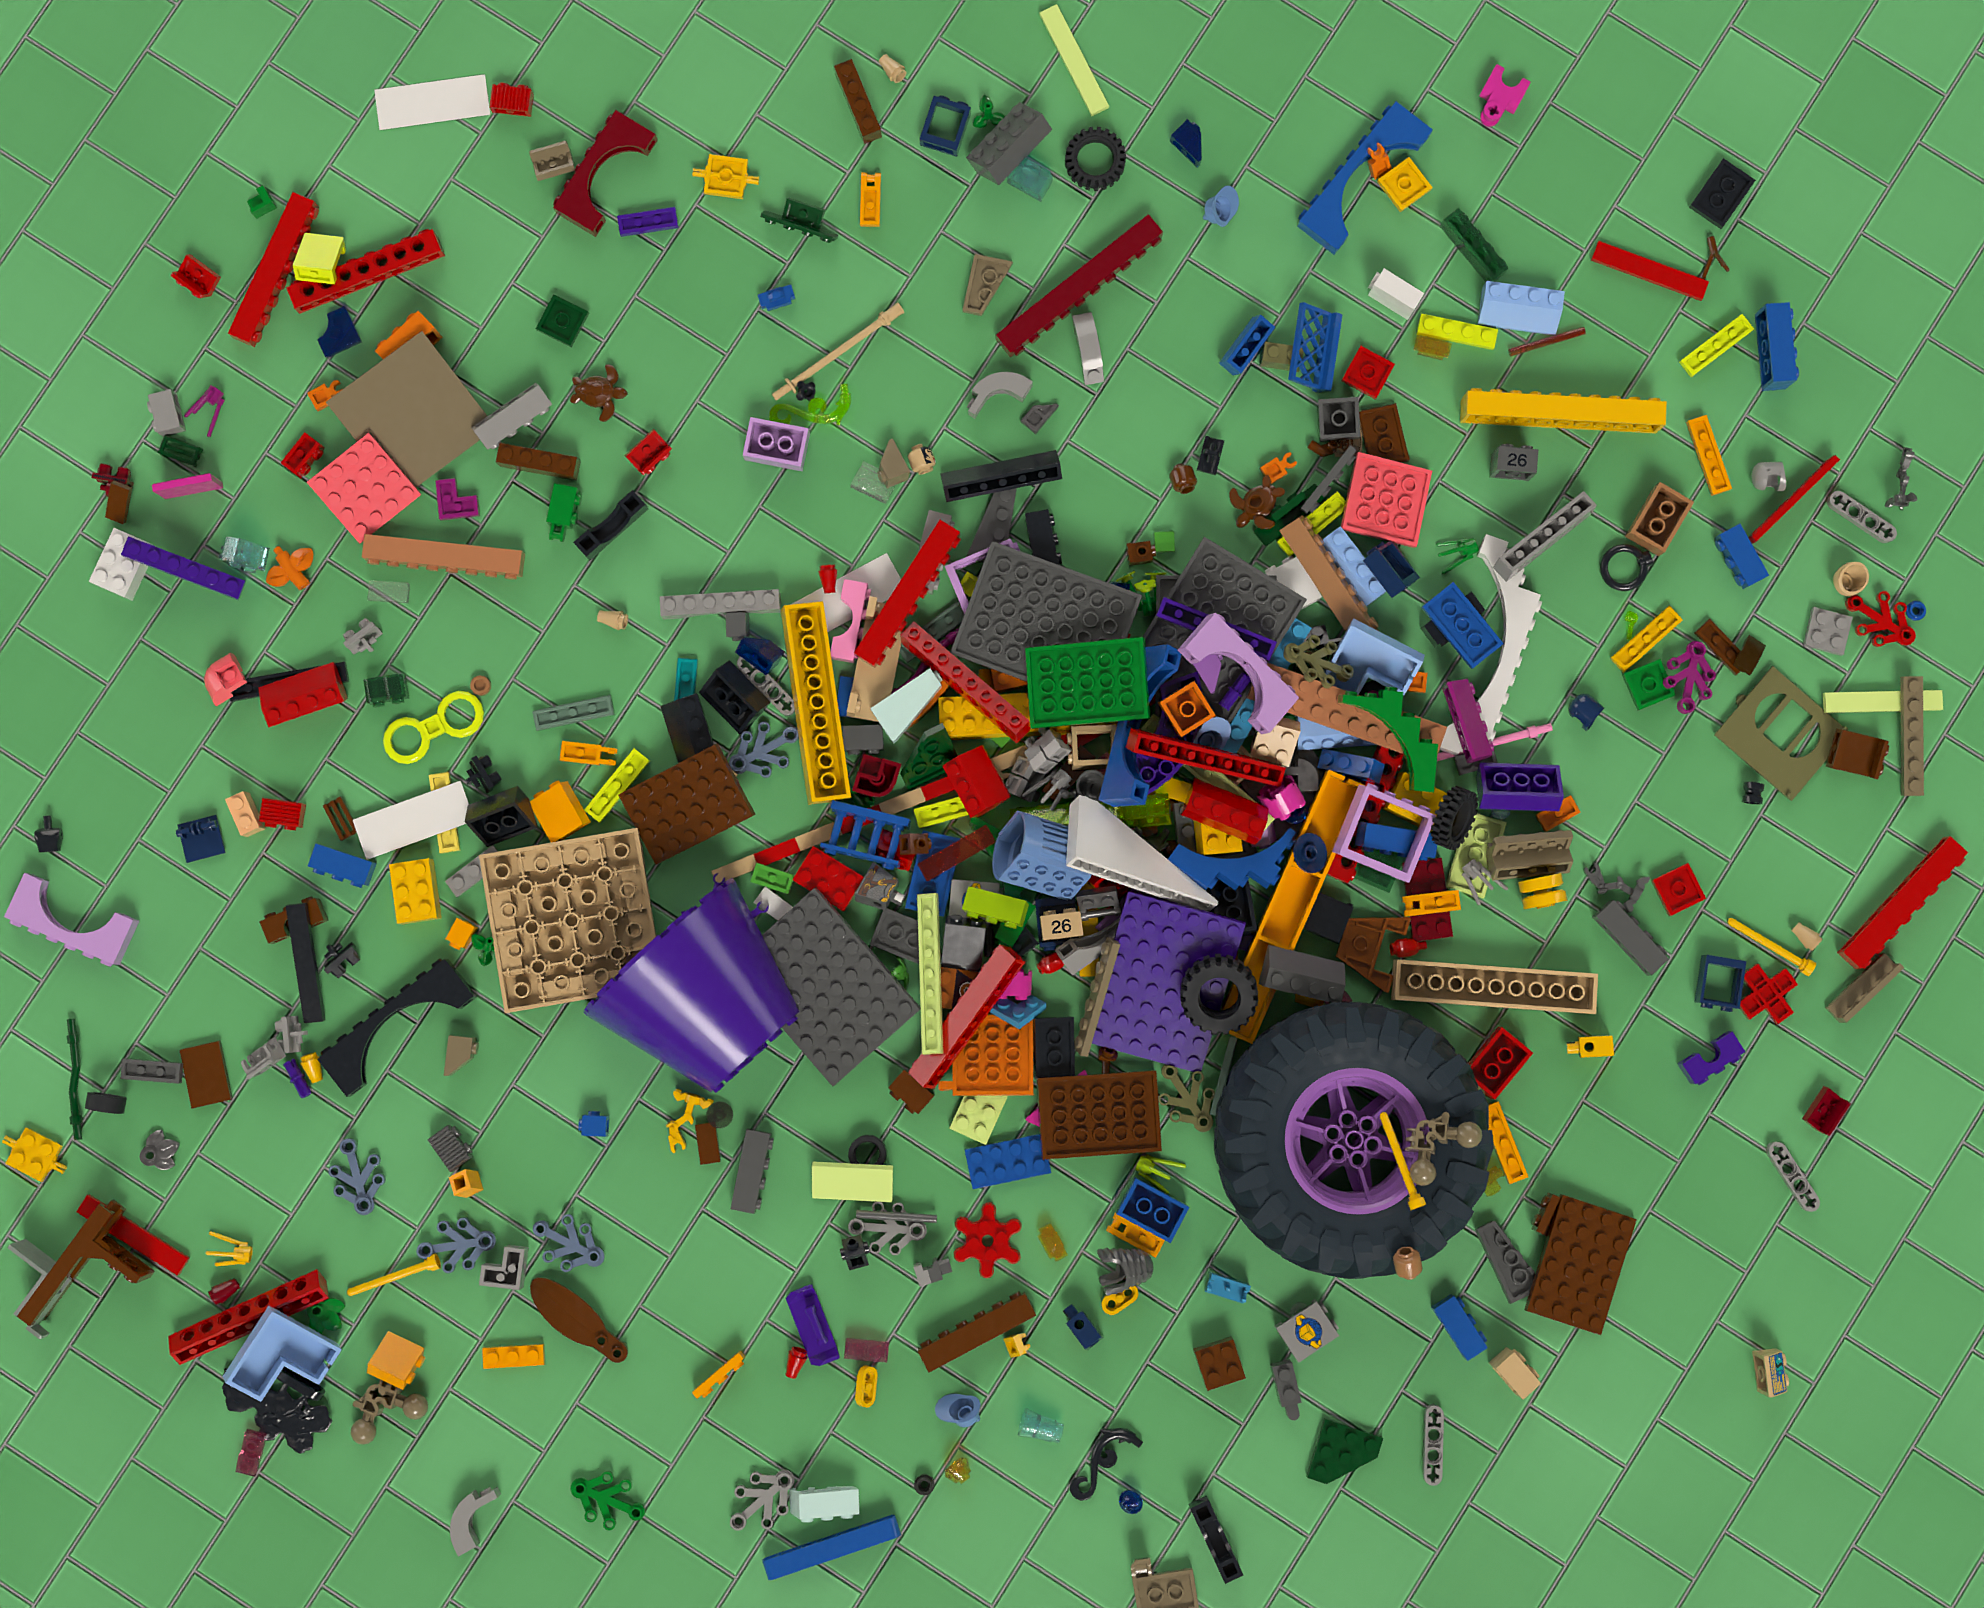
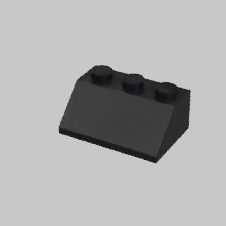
M730 660L717 668L699 691L700 695L739 735L771 703Z
M697 693L660 706L678 763L714 745Z
M519 786L468 805L464 821L486 847L536 829L538 826L530 800Z

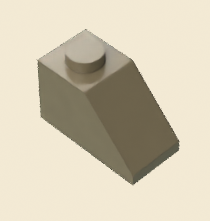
M890 439L880 462L879 471L877 472L880 482H884L886 488L907 481L910 470L893 439Z
M449 1035L444 1076H452L474 1058V1054L478 1053L479 1048L476 1038Z

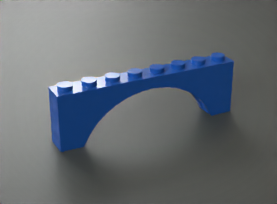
M1397 101L1393 106L1388 105L1382 113L1384 117L1380 121L1376 120L1370 128L1372 132L1368 136L1364 135L1358 143L1360 145L1359 148L1349 153L1346 158L1348 160L1344 166L1341 164L1336 169L1334 179L1332 181L1329 179L1324 184L1322 194L1320 196L1316 194L1310 202L1312 206L1309 210L1304 209L1298 217L1300 221L1297 227L1333 255L1336 254L1349 235L1342 216L1344 187L1353 172L1371 158L1367 152L1368 148L1375 152L1377 150V143H1380L1384 147V152L1396 149L1418 151L1433 131L1432 128Z
M1168 644L1145 647L1149 703L1160 686L1172 674L1178 671L1182 654L1178 649ZM1142 719L1118 721L1099 797L1100 801L1113 807L1145 805L1150 785L1145 782L1139 772L1136 753L1125 748L1131 728L1139 730Z

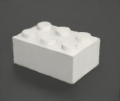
M113 528L89 582L133 601L148 566L122 557L121 553L128 536L147 544L150 543Z

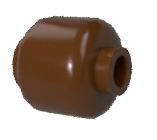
M1183 463L1175 465L1169 474L1173 489L1181 494L1192 492L1198 482L1192 466L1184 465Z

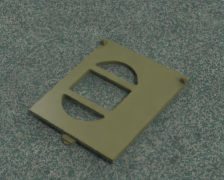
M1772 666L1747 696L1740 695L1736 698L1738 707L1714 736L1780 793L1792 801L1828 759L1836 728L1847 731L1848 728L1843 727L1828 713H1824V710ZM1772 694H1785L1784 699L1757 729L1755 713L1760 702ZM1793 700L1811 715V719L1786 749L1781 751L1763 733L1787 704ZM1817 722L1820 734L1816 747L1803 757H1790L1789 754Z

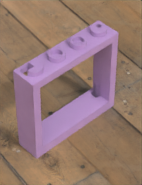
M1011 538L999 543L1020 551L1017 542L1013 543ZM989 548L945 566L964 614L969 601L956 571L985 559Z
M1367 783V786L1359 784L1332 852L1409 883L1433 825L1432 820L1436 815L1430 813L1431 809L1425 806H1413V801L1406 798L1396 799V794L1385 790L1382 793L1377 791L1379 787ZM1369 795L1423 817L1402 871L1348 849Z

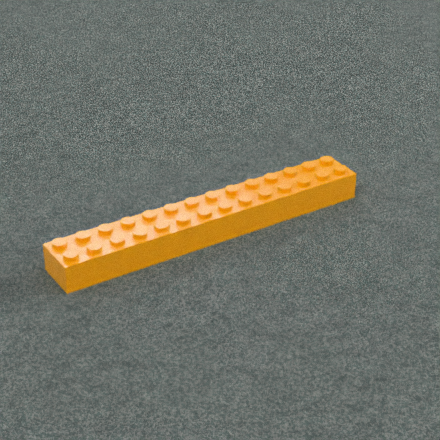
M1331 770L1325 771L1318 791L1295 839L1297 840L1306 833H1313L1319 836L1327 848L1326 864L1319 872H1304L1298 867L1294 859L1293 844L1281 871L1280 878L1277 880L1259 921L1257 931L1253 935L1242 960L1244 966H1248L1255 977L1258 989V1005L1255 1007L1256 1012L1254 1016H1250L1249 1023L1246 1026L1242 1024L1240 1030L1236 1032L1230 1030L1229 1034L1253 1044L1276 989L1258 984L1267 947L1272 945L1294 950L1336 855L1332 851L1359 784L1363 785L1352 779H1346L1345 782H1342L1345 776ZM1234 983L1230 987L1221 1010L1230 1008L1238 999V989Z

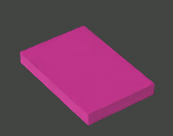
M210 473L154 483L152 485L153 492L164 499L223 488L222 481Z

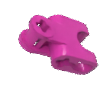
M1498 64L1493 69L1479 97L1487 101L1481 112L1480 120L1482 124L1488 127L1495 126L1505 110L1514 115L1531 81L1522 78L1518 85L1514 87L1506 86L1502 81V73L1505 69Z

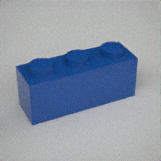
M1262 315L1252 317L1219 364L1233 376L1241 374L1275 329V326Z
M1741 524L1714 538L1716 540V548L1723 553L1727 567L1732 569L1735 574L1734 579L1742 589L1769 576Z
M1322 749L1317 768L1323 771L1331 770L1348 778L1380 784L1385 764L1373 758Z
M315 844L308 867L313 868L312 872L324 876L326 872L332 874V879L341 882L347 879L351 881L350 885L362 888V885L369 886L377 863Z
M1450 1294L1431 1308L1463 1358L1469 1361L1488 1348L1485 1344L1487 1339L1482 1331L1477 1332L1474 1327L1476 1322L1471 1314L1466 1315L1463 1310L1465 1305L1460 1297L1455 1298L1454 1295Z

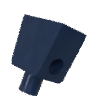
M1073 1304L1063 1310V1313L1069 1319L1066 1323L1085 1350H1089L1104 1338L1084 1311L1078 1312ZM1079 1320L1084 1323L1082 1329H1079L1076 1325Z

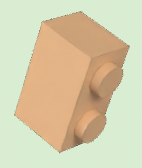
M242 791L225 799L241 836L249 837L265 830L263 822H259V813L250 793Z

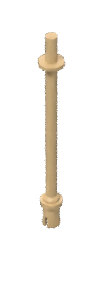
M897 302L887 311L880 312L876 321L790 381L788 378H785L786 385L772 394L773 398L777 401L789 391H792L794 394L797 393L795 387L799 381L804 382L881 326L891 325L894 319L904 314L900 304Z

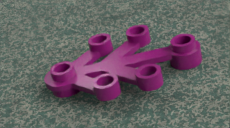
M1699 641L1690 642L1686 647L1685 653L1667 660L1666 663L1668 669L1675 670L1680 667L1681 663L1690 659L1687 668L1663 679L1664 687L1670 689L1675 687L1677 682L1686 678L1682 699L1677 703V710L1682 714H1688L1695 709V702L1691 698L1694 682L1699 689L1698 696L1701 700H1707L1712 697V691L1705 682L1714 680L1716 673L1710 668L1704 657L1706 653L1705 645ZM1697 664H1699L1703 670L1702 677L1697 670Z

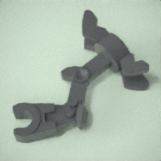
M1904 447L1899 463L1901 466L1896 475L1900 479V491L1893 498H1889L1885 504L1887 508L1900 506V510H1903L1904 507L1909 506V502L1917 501V496L1914 493L1910 492L1908 495H1905L1909 481L1906 470L1909 468L1915 454L1912 448Z
M1597 863L1593 864L1595 868L1594 873H1590L1587 867L1583 869L1591 884L1598 888V894H1604L1607 890L1620 889L1630 895L1628 898L1630 900L1623 903L1626 913L1633 911V905L1637 903L1645 888V884L1650 880V877H1642L1636 880L1637 885L1633 889L1624 884L1620 876L1617 877V882L1604 883L1600 867Z

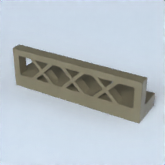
M1885 953L1881 954L1826 1009L1839 1023H1847L1904 967L1900 963L1895 964Z

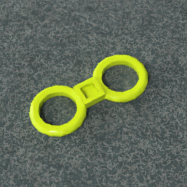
M456 691L442 699L438 706L437 714L421 722L409 717L396 719L384 732L383 744L385 752L398 763L410 764L423 758L429 749L430 740L444 733L458 738L472 735L483 722L484 711L481 702L469 692ZM458 699L471 702L475 709L473 723L461 730L450 727L445 717L449 704ZM405 725L417 728L422 738L418 751L409 756L398 754L392 746L394 732Z

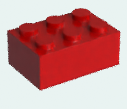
M813 846L792 880L809 891L817 887L830 904L845 912L864 877Z
M1497 1027L1468 1062L1473 1070L1478 1089H1482L1484 1094L1490 1099L1496 1100L1532 1056L1533 1052L1503 1027Z

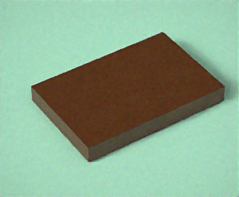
M1396 403L1359 411L1360 428L1366 453L1400 463L1408 462L1410 459Z
M221 1041L180 1050L191 1109L233 1100Z

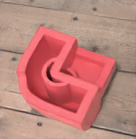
M229 653L212 663L204 675L205 687L215 706L233 697L232 691L247 683L242 673L243 670L233 653Z

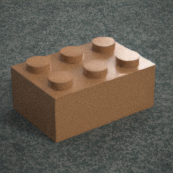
M1659 482L1653 487L1625 537L1657 556L1662 555L1674 538L1694 501Z

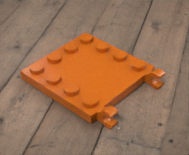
M987 1015L954 1060L953 1081H938L939 1091L953 1090V1096H1034L1033 1019L1021 1029H1018L995 1015Z

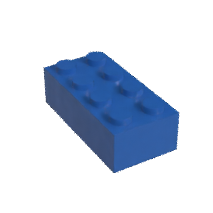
M1790 302L1765 304L1755 314L1762 391L1785 390L1797 381L1799 377V368L1795 362L1797 348L1794 347L1793 341L1795 339V329L1792 328L1791 321L1794 314L1793 309L1790 308Z

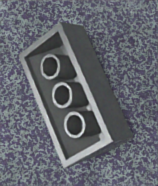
M1268 945L1258 984L1326 1002L1341 1003L1346 986L1345 963Z

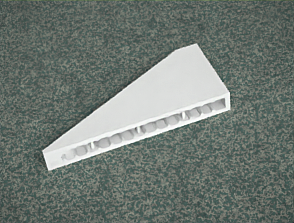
M1079 795L1070 804L1066 866L1203 911L1210 912L1218 905V901L1098 801Z

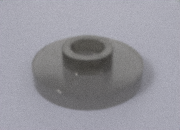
M715 1102L707 1109L706 1117L713 1127L725 1128L733 1120V1110L725 1102Z

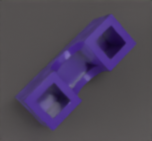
M1726 1031L1710 1042L1715 1049V1056L1710 1062L1704 1061L1699 1053H1693L1677 1063L1690 1084L1701 1085L1709 1080V1075L1713 1073L1716 1075L1725 1070L1724 1066L1729 1062L1733 1064L1742 1058L1741 1055L1746 1051L1732 1031Z

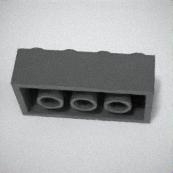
M1019 102L966 158L977 174L1000 185L1052 131V128L1042 113Z

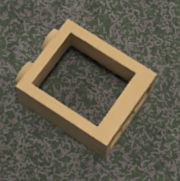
M1117 725L1071 726L1070 733H1067V744L1071 745L1072 750L1068 754V764H1072V770L1106 769L1109 759L1078 760L1077 734L1110 733L1112 748Z

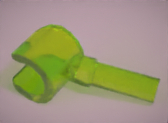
M1628 611L1624 620L1629 622L1626 639L1631 640L1633 627L1638 620V615Z

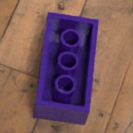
M1479 763L1476 775L1479 809L1560 811L1564 798L1560 765Z

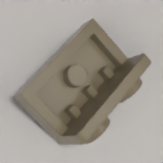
M567 141L529 151L538 181L575 170Z

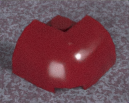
M863 754L852 791L871 797L887 795L893 790L897 782L902 764Z

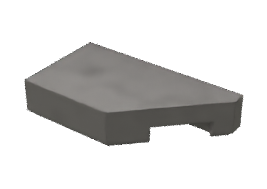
M1059 405L1032 406L1022 418L1021 423L1034 434H1037Z

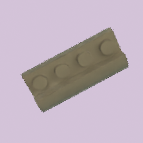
M1558 830L1546 833L1538 832L1536 834L1494 837L1492 843L1487 844V864L1492 881L1569 873L1573 864V858L1569 850L1573 839L1572 831Z

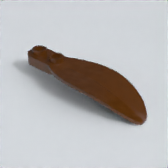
M538 1277L531 1282L530 1291L533 1302L541 1315L554 1329L574 1342L596 1348L612 1362L620 1363L626 1359L628 1355L627 1345L605 1328L600 1316L581 1297L561 1284L547 1278ZM603 1337L605 1343H599L598 1338ZM615 1350H620V1351H621V1355H620V1356H616V1355L614 1354V1351H615Z

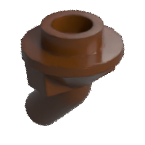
M1107 1047L1099 1049L1098 1058L1102 1061V1074L1110 1073V1061H1115L1118 1057L1115 1049Z

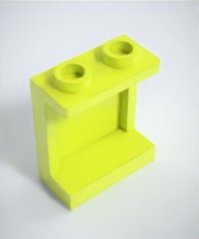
M304 233L293 263L295 279L335 284L337 279L335 269L339 257L346 252L344 237Z

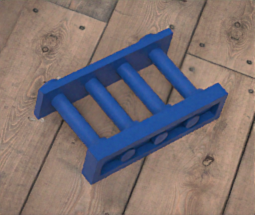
M832 800L831 810L835 812L836 818L829 844L821 842L820 847L822 850H825L824 853L833 856L839 853L883 864V868L894 870V867L900 868L899 861L894 860L899 843V835H901L904 829L910 830L911 820ZM846 815L853 816L855 820L848 849L836 846L843 819L846 818ZM866 820L873 821L874 829L867 853L856 851L862 824ZM885 824L893 826L892 829H894L886 858L875 856L881 830Z

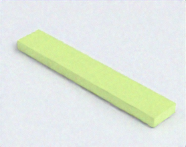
M1056 4L1040 12L1039 15L1091 117L1108 109L1109 105L1058 5Z
M1923 690V711L1943 710L1942 690ZM1900 691L1823 693L1824 713L1901 711Z

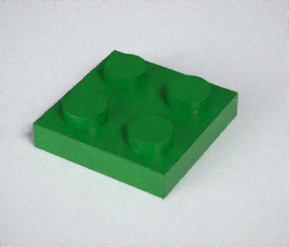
M1661 659L1622 674L1637 711L1676 695L1673 688L1667 689L1663 685V679L1668 677Z

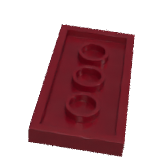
M1442 858L1428 859L1427 861L1420 860L1417 862L1410 882L1404 881L1406 896L1447 891ZM1413 901V909H1419L1418 901ZM1450 911L1409 916L1411 918L1412 939L1416 941L1453 937Z

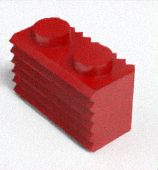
M507 83L493 84L489 108L492 113L531 117L534 94L526 85L511 87Z
M262 798L259 822L265 823L264 827L277 828V825H284L285 830L296 831L297 827L303 828L306 804Z

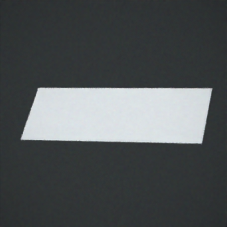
M485 74L374 90L379 130L490 115Z
M886 553L837 579L836 593L824 594L822 587L792 604L823 601L827 632L853 619L851 609L841 601L844 579L868 583V589H871V596L877 597V602L883 603L889 599L901 578ZM868 601L865 603V608L868 606Z
M458 781L354 819L353 823L366 860L466 824L464 821L469 803L462 783Z

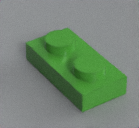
M756 863L750 882L788 894L794 875Z

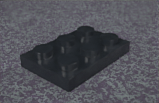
M1723 158L1689 208L1722 229L1756 180Z
M1074 1017L1034 1018V1078L1075 1076Z

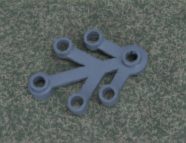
M761 722L758 725L759 732L753 752L747 755L748 743L752 742L753 735L749 731H744L741 734L738 754L733 755L729 760L731 769L737 774H742L747 770L760 774L763 778H769L772 775V770L769 766L760 767L750 762L759 759L777 764L782 769L789 766L787 757H778L767 753L787 742L795 743L798 740V731L794 727H787L783 731L782 736L763 746L766 734L770 732L771 727L767 722ZM763 724L768 726L766 731H761ZM793 732L795 737L789 739L788 733ZM750 734L751 737L750 740L745 741L743 736ZM781 759L787 760V764L785 766L780 765ZM737 761H742L743 763L740 768L735 766ZM763 769H769V774L763 775Z
M352 1138L344 1139L340 1143V1151L348 1157L352 1176L342 1171L339 1165L331 1166L328 1173L331 1177H337L356 1189L357 1196L347 1191L346 1186L342 1184L335 1186L333 1192L335 1196L343 1197L353 1203L354 1209L358 1214L367 1215L374 1209L373 1197L377 1190L386 1182V1177L383 1174H376L373 1176L371 1187L367 1193L365 1192L364 1185L374 1167L380 1164L381 1158L377 1154L370 1155L367 1159L368 1163L362 1173H360L355 1153L358 1147L357 1142ZM349 1142L353 1145V1148L351 1150L347 1149V1144ZM372 1157L377 1158L376 1164L371 1162ZM334 1167L338 1169L337 1175L332 1173ZM377 1176L382 1177L380 1184L376 1182ZM338 1187L343 1188L342 1194H338ZM363 1201H366L368 1203V1207L366 1209L362 1207Z
M566 1214L561 1219L562 1224L566 1226L569 1238L550 1229L547 1221L540 1220L533 1225V1233L536 1236H546L566 1246L554 1251H545L542 1256L545 1262L550 1263L555 1258L577 1252L583 1256L574 1260L566 1259L560 1264L562 1271L569 1272L574 1267L586 1263L592 1267H597L603 1263L605 1254L600 1247L595 1246L591 1233L592 1226L589 1223H584L579 1227L580 1234L585 1237L587 1248L579 1242L574 1226V1217L571 1214ZM566 1216L571 1218L570 1224L565 1223L564 1219ZM539 1225H542L544 1227V1231L542 1233L538 1232L537 1227ZM583 1226L589 1227L588 1233L582 1231ZM547 1253L552 1254L551 1260L546 1259ZM592 1253L597 1254V1260L591 1259ZM565 1262L570 1263L569 1269L564 1268Z
M463 1217L457 1221V1227L460 1230H466L474 1237V1239H466L452 1229L448 1221L443 1220L437 1224V1230L440 1233H445L454 1242L432 1245L430 1242H423L418 1245L416 1252L420 1258L427 1259L433 1253L456 1250L451 1258L442 1266L445 1273H451L455 1270L456 1263L465 1251L470 1247H476L470 1257L462 1262L465 1270H471L475 1267L476 1260L481 1253L489 1251L495 1246L496 1237L490 1231L480 1232L470 1224L468 1218ZM461 1220L466 1221V1227L460 1225ZM442 1223H445L447 1226L445 1231L440 1228ZM484 1237L489 1238V1244L483 1243ZM425 1246L429 1247L430 1249L428 1254L424 1253L423 1248ZM467 1260H470L472 1262V1266L470 1268L466 1266ZM447 1263L452 1265L451 1271L446 1269Z

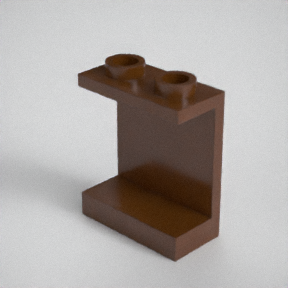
M1836 728L1826 767L1878 780L1884 770L1883 761L1889 752V741Z

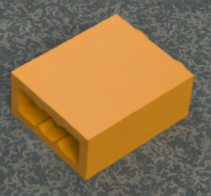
M558 780L549 785L550 789L545 792L542 790L533 795L534 799L530 801L532 810L551 843L563 841L591 823L568 781L560 782Z

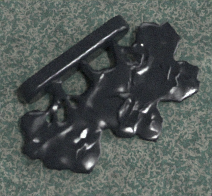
M285 1366L276 1378L284 1383L279 1391L269 1389L261 1402L224 1382L222 1389L229 1411L243 1412L250 1408L257 1410L258 1413L254 1419L256 1426L260 1428V1441L274 1440L280 1433H284L287 1445L295 1452L301 1454L313 1448L311 1433L326 1432L332 1423L326 1406L318 1405L313 1407L307 1401V1398L314 1401L321 1400L325 1394L324 1388ZM288 1386L303 1395L296 1400L292 1399L290 1394L287 1393ZM302 1404L305 1405V1409L303 1411L300 1409Z

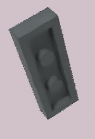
M124 1058L122 1059L120 1079L179 1084L182 1083L183 1063Z

